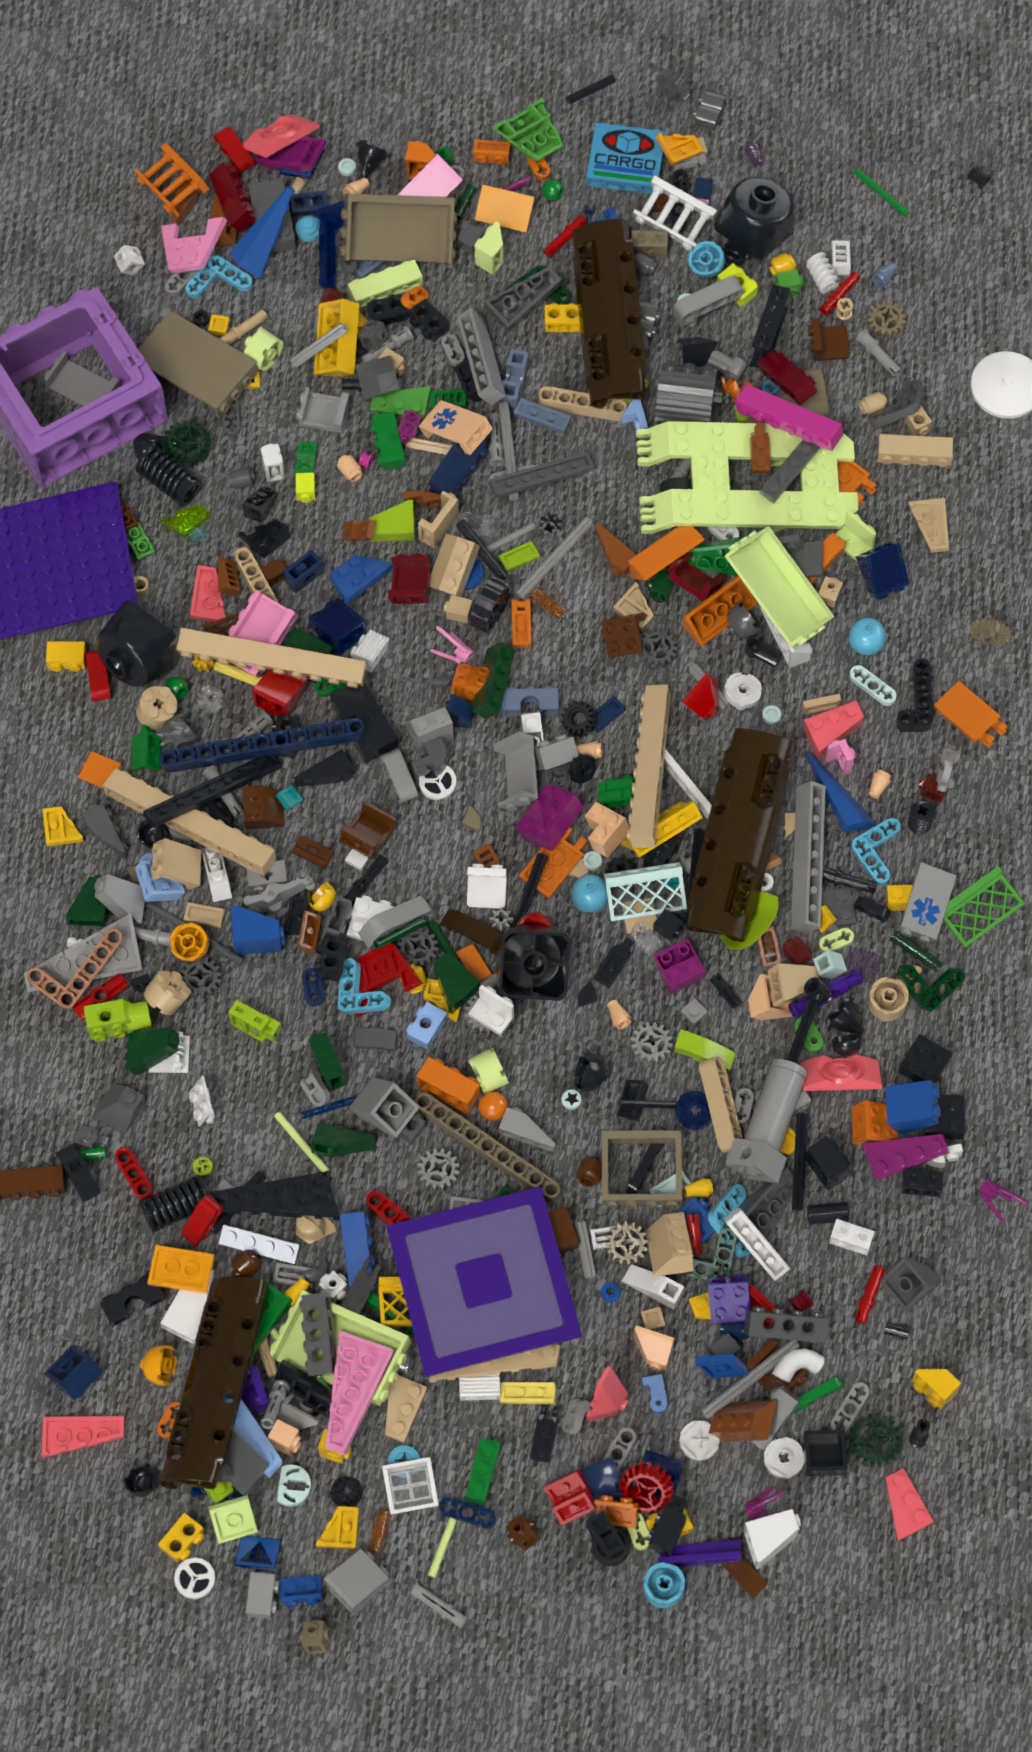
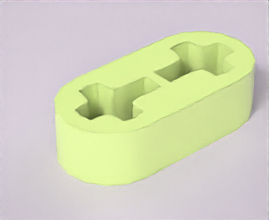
M841 928L822 937L819 942V949L822 953L828 950L833 952L841 950L852 944L854 934L849 928ZM843 933L846 936L849 935L848 941H846L845 939L838 941V939L842 938ZM825 941H827L828 943L835 941V943L831 944L830 949L828 947H823Z
M638 1512L637 1519H640L638 1521L639 1529L627 1527L633 1546L637 1550H645L648 1548V1540L645 1541V1545L636 1543L638 1540L637 1533L640 1532L642 1538H647L649 1534L644 1518Z

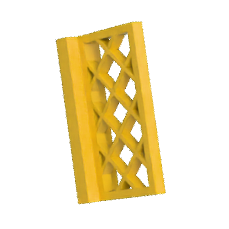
M680 801L659 814L656 847L703 818L694 801L688 803ZM627 835L620 843V845L633 850L637 857H641L655 848H633L631 840L627 839Z
M379 1277L377 1288L380 1324L387 1327L412 1326L411 1320L403 1316L408 1311L407 1307L401 1313L392 1307L398 1300L407 1306L406 1300L402 1298L404 1292L400 1277ZM391 1293L396 1298L389 1304L383 1299V1294ZM389 1310L397 1315L394 1320L385 1321L384 1315Z

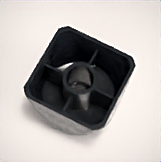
M763 177L743 179L729 193L714 222V229L754 259H763L793 234V199L787 189L776 181Z
M126 600L104 626L96 639L97 653L104 666L118 680L133 687H142L173 669L176 645L174 632L131 600Z
M532 924L519 925L507 931L500 939L497 947L496 973L499 993L507 998L561 1001L567 995L571 946L569 936L553 928ZM537 954L539 959L534 966H526L524 964L525 959L529 955Z

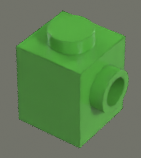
M797 269L776 273V285L789 288L788 296L792 297L801 292V286L804 285L802 275L798 274Z

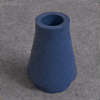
M745 1321L720 1324V1334L722 1335L729 1333L731 1337L742 1341L749 1338L744 1333Z

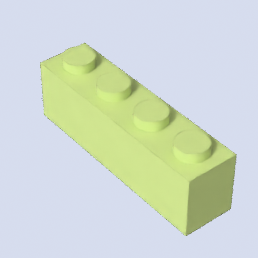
M414 259L405 261L395 267H388L378 273H371L365 278L355 279L348 283V292L352 301L359 303V308H362L374 299H383L389 295H397L416 286H422L423 276Z

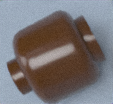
M587 1157L581 1160L576 1172L579 1182L586 1187H592L600 1183L602 1179V1162L598 1158Z
M245 1250L241 1251L231 1262L234 1268L232 1273L236 1277L252 1278L261 1268L259 1263L261 1259L251 1250L248 1252Z

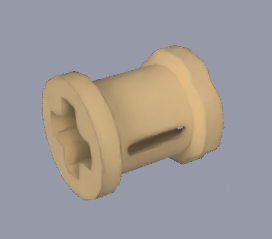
M849 298L840 299L837 303L836 315L841 320H847L852 316L853 303Z

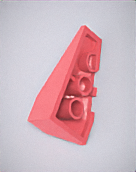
M609 1366L597 1383L594 1398L590 1403L593 1409H589L586 1415V1420L589 1422L618 1415L620 1410L624 1412L629 1403L626 1389Z

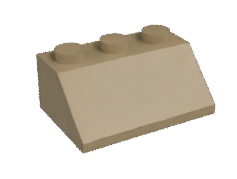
M445 534L430 576V587L450 595L462 597L480 545L457 536Z
M684 1212L664 1214L645 1231L647 1234L646 1240L649 1241L647 1245L654 1277L694 1271L693 1254Z

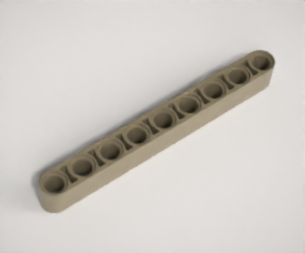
M422 1092L416 1096L415 1103L420 1107L417 1110L419 1114L526 1188L541 1187L545 1201L553 1203L559 1199L560 1186L556 1181L430 1094ZM421 1101H427L429 1103L425 1107L419 1105ZM437 1112H443L445 1114L441 1118L435 1116ZM459 1123L461 1126L457 1129H453L451 1127V1124ZM468 1134H475L476 1138L469 1140L466 1136ZM484 1145H491L492 1149L485 1151L482 1147ZM500 1156H507L508 1160L501 1162L498 1158ZM516 1167H523L524 1171L517 1173L514 1169ZM532 1178H539L540 1182L533 1184L530 1180ZM548 1189H554L556 1190V1193L554 1195H549L546 1193V1191Z

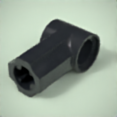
M751 636L747 639L745 654L750 658H757L775 668L782 656V652L763 643L762 639L758 636ZM755 645L758 649H752L750 646Z

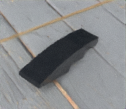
M283 1359L279 1364L274 1379L288 1382L290 1385L289 1392L304 1400L303 1405L330 1418L332 1392L303 1370Z

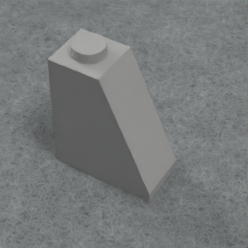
M109 874L98 878L95 883V897L119 919L132 913L134 927L141 924L145 903L141 886Z

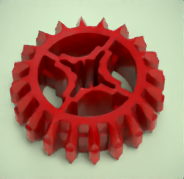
M642 1461L639 1465L634 1463L632 1467L628 1466L626 1468V1471L621 1476L619 1487L624 1498H632L633 1502L639 1503L638 1509L641 1510L642 1514L648 1511L651 1515L653 1511L658 1513L659 1510L664 1509L671 1502L674 1494L673 1481H670L671 1475H665L666 1468L660 1470L659 1464L652 1466L650 1461L648 1465H645ZM636 1480V1487L633 1488L631 1482ZM658 1488L661 1489L662 1493L659 1496L656 1494Z

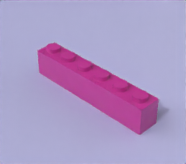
M748 384L745 385L735 399L736 409L740 414L750 416L758 422L769 424L771 427L783 430L789 435H795L806 442L814 443L822 449L833 451L843 436L841 423Z

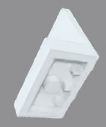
M481 985L479 987V999L468 1013V1016L499 1036H502L514 1019V1005L507 997L503 996L502 998L497 995L493 988Z

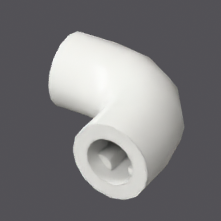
M805 1348L792 1350L783 1355L776 1364L772 1375L790 1383L795 1372L799 1369H806L813 1374L818 1373L823 1367L824 1357L815 1351Z

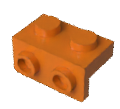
M475 139L473 162L495 163L498 165L509 164V142Z
M601 1495V1498L594 1500V1504H597L596 1514L604 1510L613 1526L637 1527L639 1503L633 1502L632 1498L622 1497L620 1500H613V1496Z

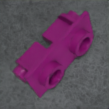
M404 411L397 430L398 433H401L400 440L402 443L410 442L411 436L415 437L422 418L421 414L413 411Z

